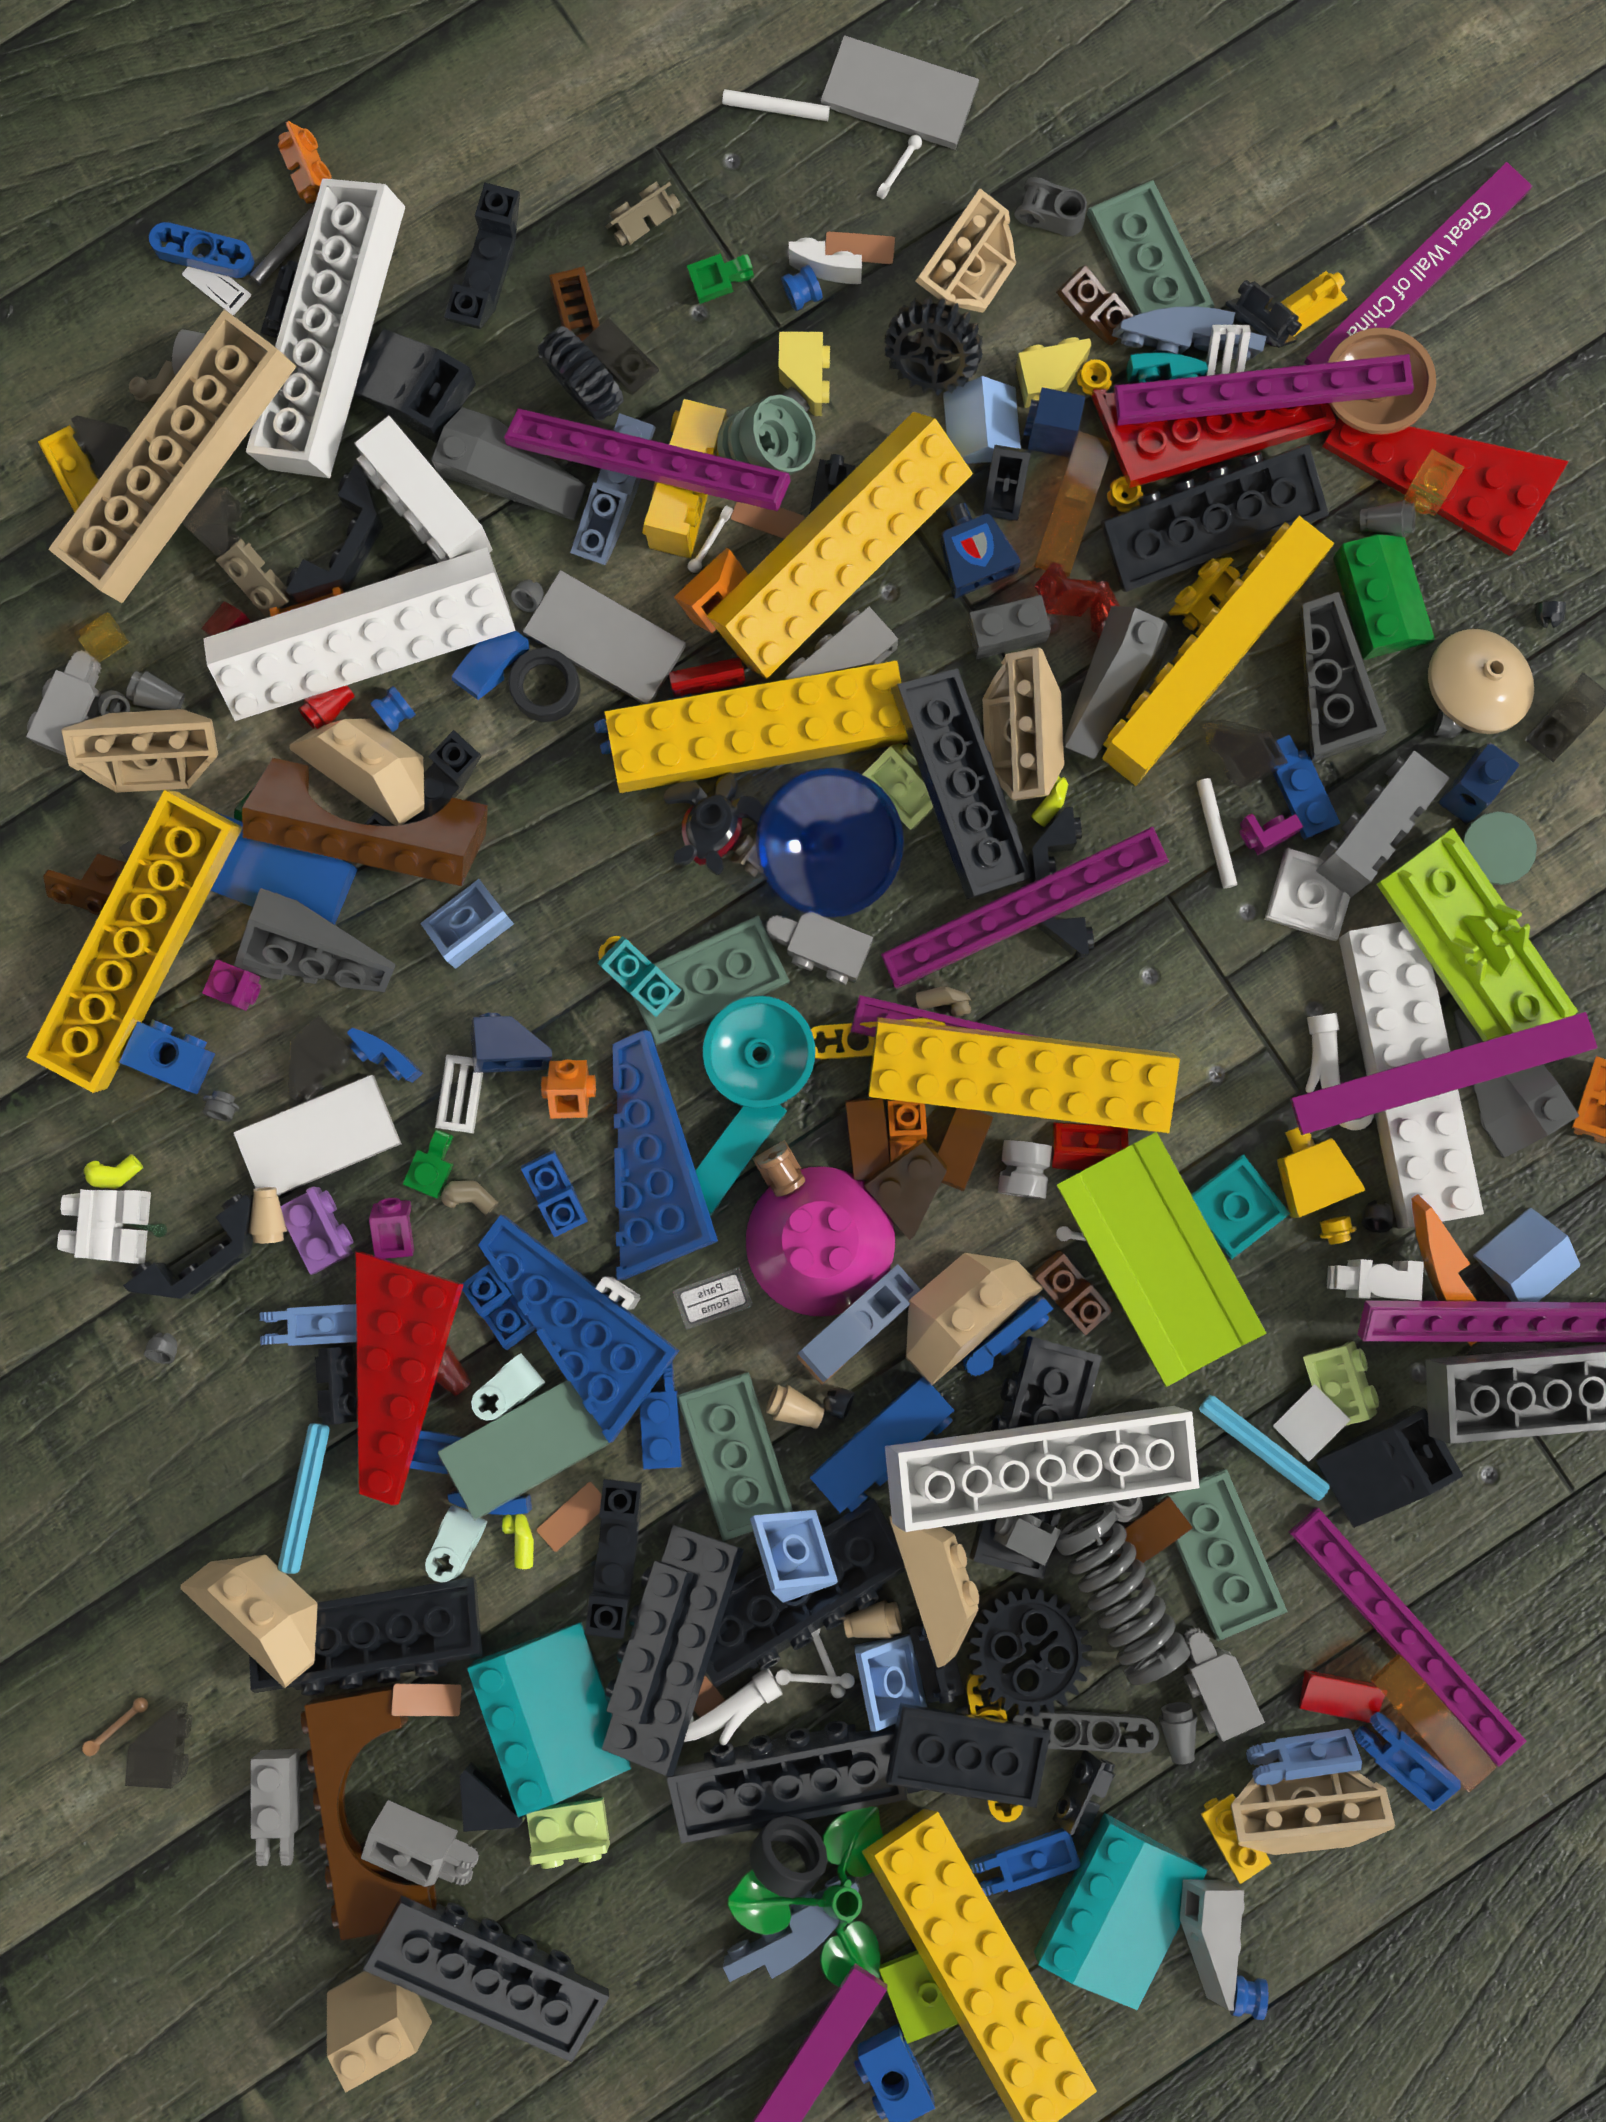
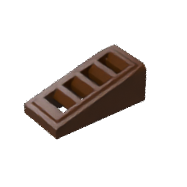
M584 266L549 275L562 327H566L571 331V329L591 325L593 332L577 335V337L585 345L602 341L603 336ZM580 283L581 290L561 294L560 288ZM584 297V304L565 308L564 302ZM588 312L589 317L571 322L568 320L569 315Z

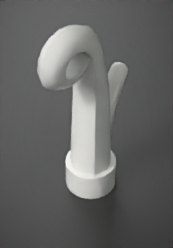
M1337 1013L1307 1017L1309 1034H1312L1313 1047L1311 1070L1306 1084L1307 1093L1314 1091L1319 1079L1322 1089L1341 1084L1337 1030H1340ZM1374 1114L1339 1125L1349 1130H1361L1372 1122Z
M769 1668L752 1676V1681L701 1718L694 1721L692 1715L684 1742L697 1740L725 1726L719 1742L721 1745H726L735 1730L754 1710L763 1703L767 1702L768 1704L783 1694Z

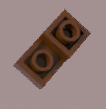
M1086 265L1079 267L1056 291L1072 312L1108 345H1112L1118 339L1112 336L1113 329L1121 321L1133 317V314L1115 292L1108 293Z
M872 1097L845 1100L854 1180L869 1179L890 1163L883 1099Z
M956 1109L938 1152L939 1157L947 1165V1171L941 1183L964 1192L994 1117L977 1110Z
M1060 1250L1031 1274L1085 1336L1113 1312L1096 1289L1085 1280Z
M1168 1495L1140 1517L1123 1526L1127 1533L1125 1541L1135 1546V1559L1143 1563L1193 1528Z

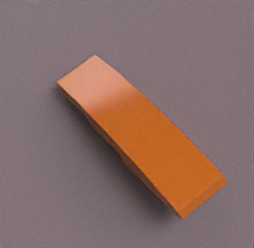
M1418 1194L1415 1195L1411 1200L1416 1237L1425 1270L1438 1301H1477L1458 1274V1272L1470 1265V1262L1433 1208ZM1467 1342V1343H1468L1470 1346H1472V1345L1475 1344L1476 1342Z

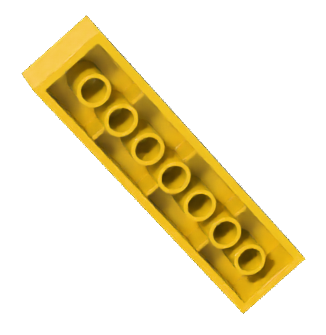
M912 412L706 616L749 669L768 678L973 474L936 418Z
M1298 516L1291 526L1285 522L1272 537L1264 551L1261 550L1250 563L1249 569L1242 578H1238L1229 588L1219 606H1215L1201 623L1202 625L1195 633L1198 638L1191 634L1178 650L1179 653L1172 661L1175 666L1168 662L1149 688L1152 693L1149 694L1145 690L1135 701L1131 711L1126 716L1129 721L1126 722L1121 719L1111 730L1103 744L1107 750L1102 759L1137 786L1317 569L1334 545V542L1301 516Z
M891 661L604 711L619 792L625 793L721 776L728 772L733 774L881 748L898 743H908L909 739L891 692L892 687L901 683L898 662Z
M163 791L26 1056L27 1058L92 1093L108 1088L120 1065L119 1061L137 1021L142 1023L243 828L242 826L177 791Z
M877 1017L868 1093L869 1097L1170 1133L1180 1058L1174 1053Z
M923 1809L862 1851L864 1857L1013 2121L1058 2122L1096 2093L1097 2090L939 1812Z

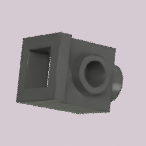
M1030 1514L1019 1515V1517L998 1518L995 1524L996 1534L993 1540L1045 1566L1062 1530Z

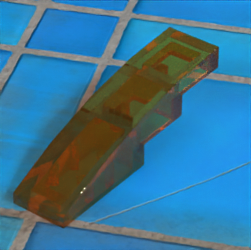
M1079 431L1034 567L1069 578L1112 450L1110 441Z
M1397 1654L1370 1679L1390 1701L1394 1709L1411 1726L1424 1744L1461 1781V1785L1466 1791L1470 1793L1497 1767L1453 1713L1400 1654Z

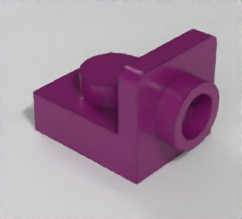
M1251 813L1240 823L1242 828L1240 835L1245 845L1249 849L1254 848L1257 855H1260L1295 836L1303 828V825L1296 814L1286 820L1283 815H1280L1264 824L1263 828L1265 831L1263 832L1255 816Z
M216 959L202 994L247 1011L249 1004L253 1005L260 994L261 985L258 983L261 977Z
M386 1198L373 1204L369 1222L375 1256L383 1259L413 1256L414 1244L409 1217L411 1212L410 1200L400 1201L398 1198Z

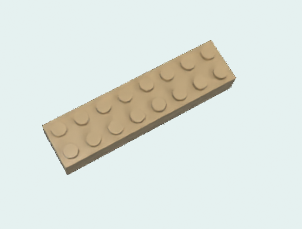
M224 309L48 550L97 589L123 603L297 366L276 347Z

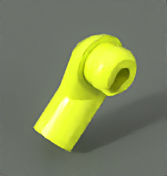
M1058 776L1050 794L1031 815L1043 827L1051 821L1064 804L1068 789V782L1065 777L1061 778Z
M130 1154L116 1167L104 1166L99 1161L89 1162L84 1168L86 1181L93 1187L118 1189L142 1170L143 1166L135 1156Z
M523 1514L504 1515L502 1531L505 1534H515L514 1566L518 1569H530L533 1567L534 1539L527 1517Z

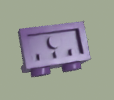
M311 1187L306 1190L307 1193L281 1206L285 1225L310 1275H314L353 1254L349 1246L353 1244L352 1236L344 1224H338L333 1214L337 1210L333 1198L327 1190L322 1192L319 1187Z

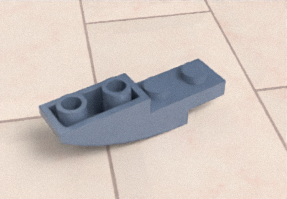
M1206 307L1157 309L1121 321L1113 329L1112 336L1121 338V343L1126 346L1140 348L1143 345L1154 347L1156 348V353L1181 355L1190 347L1191 342L1194 343L1196 349L1208 352L1212 325H1233L1235 312ZM1250 333L1246 361L1263 351L1266 336ZM1227 334L1220 335L1218 350L1224 351ZM1235 335L1232 359L1235 360L1240 335Z
M619 413L614 431L652 440L656 427ZM605 469L600 470L597 482H593L570 552L571 554L606 566L623 529L642 478Z
M897 1264L800 1350L798 1354L821 1381L825 1382L910 1305L909 1300L921 1289Z
M838 1875L825 1883V1889L813 1895L811 1891H808L805 1895L799 1897L822 1898L828 1887L841 1884ZM848 1876L847 1879L852 1882L850 1888L859 1892L858 1877ZM791 1904L789 1906L791 1920L785 1929L775 1934H762V1938L752 1943H749L748 1940L741 1941L727 1951L728 1955L724 1957L723 1969L729 1982L763 1965L766 1966L771 1979L792 1968L814 1951L838 1926L840 1919L828 1916L822 1907Z

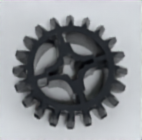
M929 295L922 304L915 298L909 306L903 305L897 315L895 314L888 325L889 329L885 334L884 343L887 344L885 356L890 358L889 369H899L897 373L898 380L903 378L909 379V388L916 384L922 386L923 394L929 388H933L938 396L943 392L944 388L952 393L957 385L964 387L969 377L972 378L975 375L978 363H980L983 355V349H981L983 336L978 335L979 323H969L971 318L970 312L959 313L958 303L949 307L943 298L938 303H934ZM923 328V331L916 332L915 335H908L914 330ZM952 357H959L952 362L944 363V361L951 360Z
M561 326L555 331H551L537 346L543 363L573 400L593 419L603 421L607 416H611L618 410L617 407L624 402L622 391L614 381L613 376L606 370L605 366L591 352L588 346L568 328Z

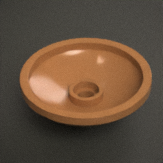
M1371 328L1349 336L1337 346L1330 356L1328 363L1410 354L1414 390L1412 394L1329 403L1333 412L1350 427L1370 434H1389L1411 426L1426 412L1436 389L1435 367L1427 350L1408 334L1390 328Z

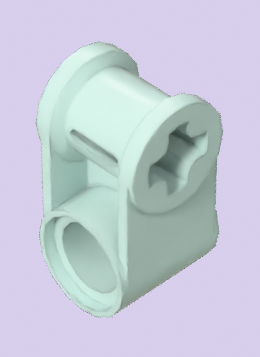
M521 1353L504 1365L491 1380L476 1391L471 1401L472 1410L480 1419L486 1421L496 1420L528 1399L545 1384V1381ZM485 1395L489 1397L498 1396L499 1400L495 1403L498 1408L496 1412L493 1410L484 1411L483 1407L486 1405Z
M452 1505L439 1527L437 1538L426 1559L425 1566L429 1577L437 1582H447L460 1576L485 1530L487 1521L482 1518L474 1521L469 1512ZM449 1555V1563L454 1567L443 1573L441 1571L442 1564L438 1562V1558Z

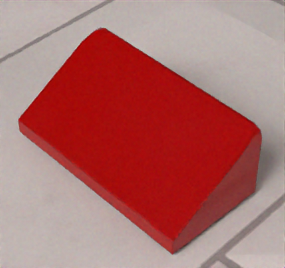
M732 658L669 673L674 698L690 693L697 695L745 683V675L740 658Z
M1054 1123L1052 1168L1085 1170L1129 1146L1128 1128Z
M1305 1670L1299 1709L1371 1723V1716L1376 1712H1380L1386 1688L1380 1684Z

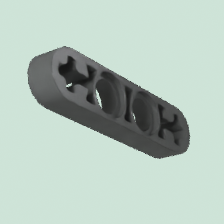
M1026 1708L1023 1716L1016 1715L1015 1712L1009 1720L1023 1723L1024 1718H1030L1032 1725L1044 1727L1042 1719L1049 1718L1046 1727L1051 1730L1048 1745L1050 1749L1148 1753L1156 1747L1159 1741V1731L1154 1722L1147 1716L1138 1714L1054 1710V1713L1050 1714L1045 1709H1040L1039 1717H1034L1031 1715L1030 1710ZM1063 1719L1070 1720L1075 1725V1733L1068 1740H1060L1054 1735V1726ZM1105 1721L1112 1725L1113 1735L1110 1740L1098 1742L1093 1739L1092 1730L1098 1722ZM1119 1722H1125L1123 1726L1125 1731H1138L1139 1725L1144 1724V1728L1151 1732L1150 1737H1144L1141 1744H1138L1134 1736L1123 1735L1125 1743L1121 1744L1119 1743L1121 1737Z

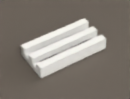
M1212 325L1207 356L1208 371L1205 376L1215 374L1221 334L1227 335L1220 374H1228L1230 372L1235 335H1240L1234 373L1244 372L1251 333L1249 325Z
M446 1055L435 1128L474 1134L483 1072H473L466 1123L460 1124L469 1065L473 1066V1058ZM455 1063L461 1064L452 1122H446Z
M603 1277L595 1288L601 1293H607L612 1290L609 1298L613 1301H621L625 1298L621 1306L627 1310L634 1309L641 1299L639 1294L613 1277Z

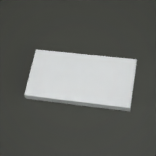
M373 1075L233 1132L255 1188L276 1187L278 1196L401 1144Z

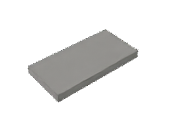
M844 35L821 98V105L830 106L831 110L911 136L919 135L923 140L956 150L979 85V79Z
M561 570L523 630L524 635L546 648L560 651L573 664L642 704L653 702L686 647L684 641Z

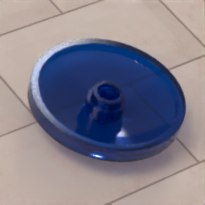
M819 768L806 771L791 778L769 799L757 827V858L768 885L779 898L793 908L804 913L813 912L823 917H842L854 914L877 901L896 877L903 855V828L893 802L874 781L862 774L847 769Z

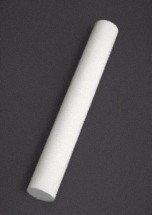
M726 89L723 92V105L828 121L830 106Z
M1211 778L1197 781L1196 784L1223 889L1236 886L1237 881Z

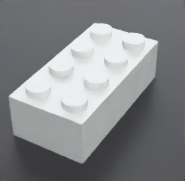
M390 416L386 417L355 442L361 454L357 461L365 470L364 473L376 489L381 488L387 496L389 504L400 517L402 515L410 524V529L423 544L427 543L438 563L486 547L489 553L493 550L482 525Z

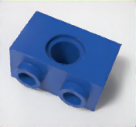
M153 1019L150 1025L137 1021L119 1063L188 1092L198 1094L215 1056V1053L205 1049L207 1042L187 1033L183 1040L171 1035L172 1027ZM173 1045L176 1049V1057L171 1063L165 1064L162 1059L163 1051L168 1046Z
M899 2023L857 2044L858 2059L854 2061V2064L862 2082L866 2084L870 2081L876 2095L872 2097V2101L881 2120L888 2118L889 2122H910L935 2109L934 2095L909 2044L905 2040ZM890 2071H896L903 2076L902 2080L894 2085L885 2083L882 2078Z

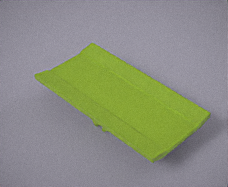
M1454 828L1449 829L1436 841L1377 883V886L1483 1042L1570 1017L1578 1012L1529 940L1530 925L1525 924L1523 927H1520L1516 921L1522 916V913L1505 905Z
M1157 1132L1056 1185L1165 1387L1172 1385L1231 1351L1267 1334Z

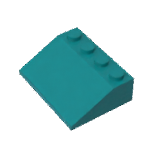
M581 1622L475 1660L467 1668L518 1817L556 1804L631 1769L629 1760L602 1750L613 1714L607 1712L609 1702L605 1699V1689Z
M1104 1813L1080 1860L1081 1867L1073 1873L1034 1950V1954L1039 1966L1071 1984L1138 2010L1181 1924L1180 1911L1183 1880H1203L1208 1870Z

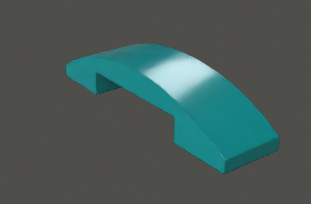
M781 1105L769 1108H749L743 1106L696 1169L710 1216L755 1153L786 1114L787 1110Z

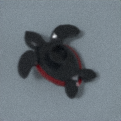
M731 772L724 774L717 780L714 785L713 796H707L696 782L691 781L675 784L665 792L664 800L667 804L688 803L692 805L683 817L682 836L685 846L678 849L674 854L675 864L688 865L694 860L700 866L707 865V869L710 872L719 875L724 869L721 857L738 840L742 830V818H748L760 827L767 826L769 815L759 800L747 795L732 801L737 792V781Z

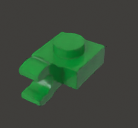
M720 253L687 265L700 304L734 292L731 284L733 281L744 282L754 278L753 267L748 254L724 263Z
M435 1130L428 1153L421 1150L416 1151L403 1185L439 1199L454 1165L444 1160L454 1136L441 1130Z

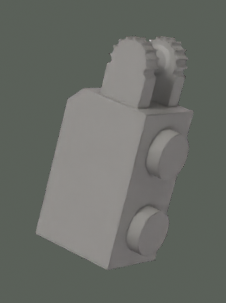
M77 650L76 653H73L74 655L71 656L72 659L69 660L64 673L56 670L53 677L47 680L42 691L43 700L38 711L31 715L27 725L28 733L26 737L41 747L66 757L61 730L64 727L96 718L100 714L97 703L101 692L95 688L102 668L99 661L86 650Z
M813 912L802 915L799 923L786 917L773 916L769 918L766 926L768 928L766 929L767 935L773 941L777 940V943L788 947L787 955L793 957L791 963L809 971H812L814 966L827 971L826 977L843 985H846L848 980L856 983L873 943V937Z
M1189 1627V1630H1186L1184 1634V1640L1190 1649L1191 1660L1185 1663L1189 1674L1183 1677L1192 1697L1199 1696L1205 1710L1199 1713L1208 1733L1215 1732L1222 1741H1226L1265 1723L1236 1657L1224 1649H1215L1212 1642L1209 1641L1210 1638L1199 1627Z
M300 1749L261 1750L251 1759V1839H256L257 1866H267L270 1859V1838H280L279 1857L281 1864L291 1865L294 1856V1833L298 1830L300 1823Z
M388 1800L369 1831L361 1859L424 1887L434 1885L438 1877L451 1883L454 1882L455 1885L465 1886L472 1879V1869L477 1864L479 1855L476 1848L469 1847L468 1844L455 1839L457 1830Z

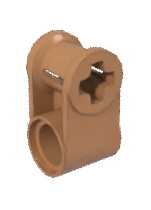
M785 1140L752 1158L766 1184L772 1188L777 1197L793 1192L805 1182V1177L800 1171L801 1167Z

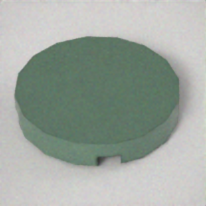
M1497 811L1484 814L1471 823L1461 837V840L1493 886L1514 883L1529 872L1536 858L1537 844L1533 831L1524 820L1512 813Z

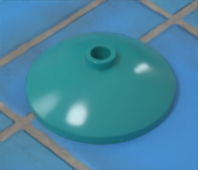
M751 996L732 1002L715 1016L705 1035L703 1060L709 1079L727 1099L749 1108H769L788 1101L807 1083L815 1062V1042L808 1023L794 1007L773 997ZM757 1048H763L767 1052V1057L763 1061H756L753 1058V1052Z

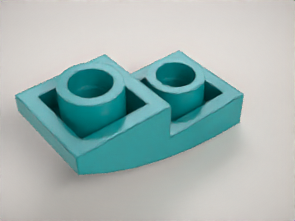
M1172 353L1130 355L1126 367L1129 383L1135 381L1140 383L1158 381L1162 376H1164L1165 380L1205 376L1208 371L1206 362Z
M623 936L597 963L655 1017L681 991L657 966L652 964Z

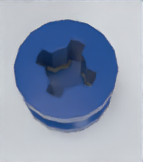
M810 265L801 267L800 272L795 275L786 274L781 277L786 296L795 311L803 309L804 304L809 301L818 302L823 299L819 282Z
M394 686L387 690L385 697L374 699L370 703L392 732L399 728L401 721L411 719L416 715Z
M1237 1975L1234 2010H1230L1231 2016L1240 2017L1243 2014H1251L1256 2020L1265 2019L1269 1995L1266 1979L1257 1978L1254 1981H1247L1243 1976Z

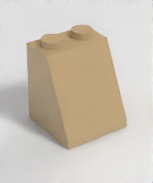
M366 1971L357 1974L327 1992V2058L345 2093L415 2054L432 2024L418 1994Z

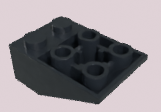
M383 329L362 362L353 395L438 444L444 426L461 409L476 383L470 367L443 351Z
M1414 1405L1315 1460L1353 1528L1427 1497L1463 1477L1445 1442L1429 1436L1428 1412L1426 1409Z

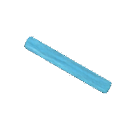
M1209 1395L1202 1402L1199 1408L1201 1413L1305 1493L1318 1501L1325 1496L1330 1487L1327 1482L1212 1395Z
M320 1423L309 1424L278 1563V1570L288 1574H296L300 1570L330 1428Z

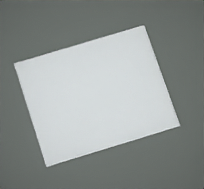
M1314 1384L1273 1427L1309 1462L1351 1419Z

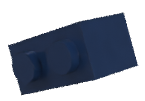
M1042 387L1039 400L1031 399L1024 435L1030 436L1028 449L1070 458L1079 430L1085 396Z

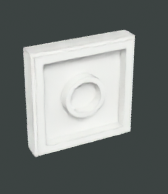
M1287 848L1282 858L1264 920L1336 941L1341 931L1350 896L1346 892L1343 893L1316 871L1323 863L1321 858Z

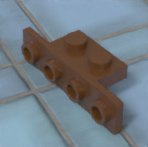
M97 854L81 880L47 870L43 875L46 894L58 903L74 905L86 909L92 914L100 915L126 862Z

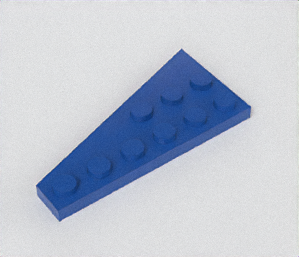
M646 1030L613 1044V1089L617 1091V1114H614V1128H618V1148H614L615 1207L619 1209V1232H616V1246H620V1267H616L617 1280L628 1279L718 1242L651 1031Z
M500 1215L479 1243V1247L502 1282L506 1283L518 1301L517 1305L523 1314L527 1315L537 1330V1335L566 1379L572 1383L584 1401L582 1403L589 1414H592L596 1419L607 1441L612 1443L680 1350L622 1307L618 1302L610 1299L606 1293H601L595 1289L596 1285L505 1215Z

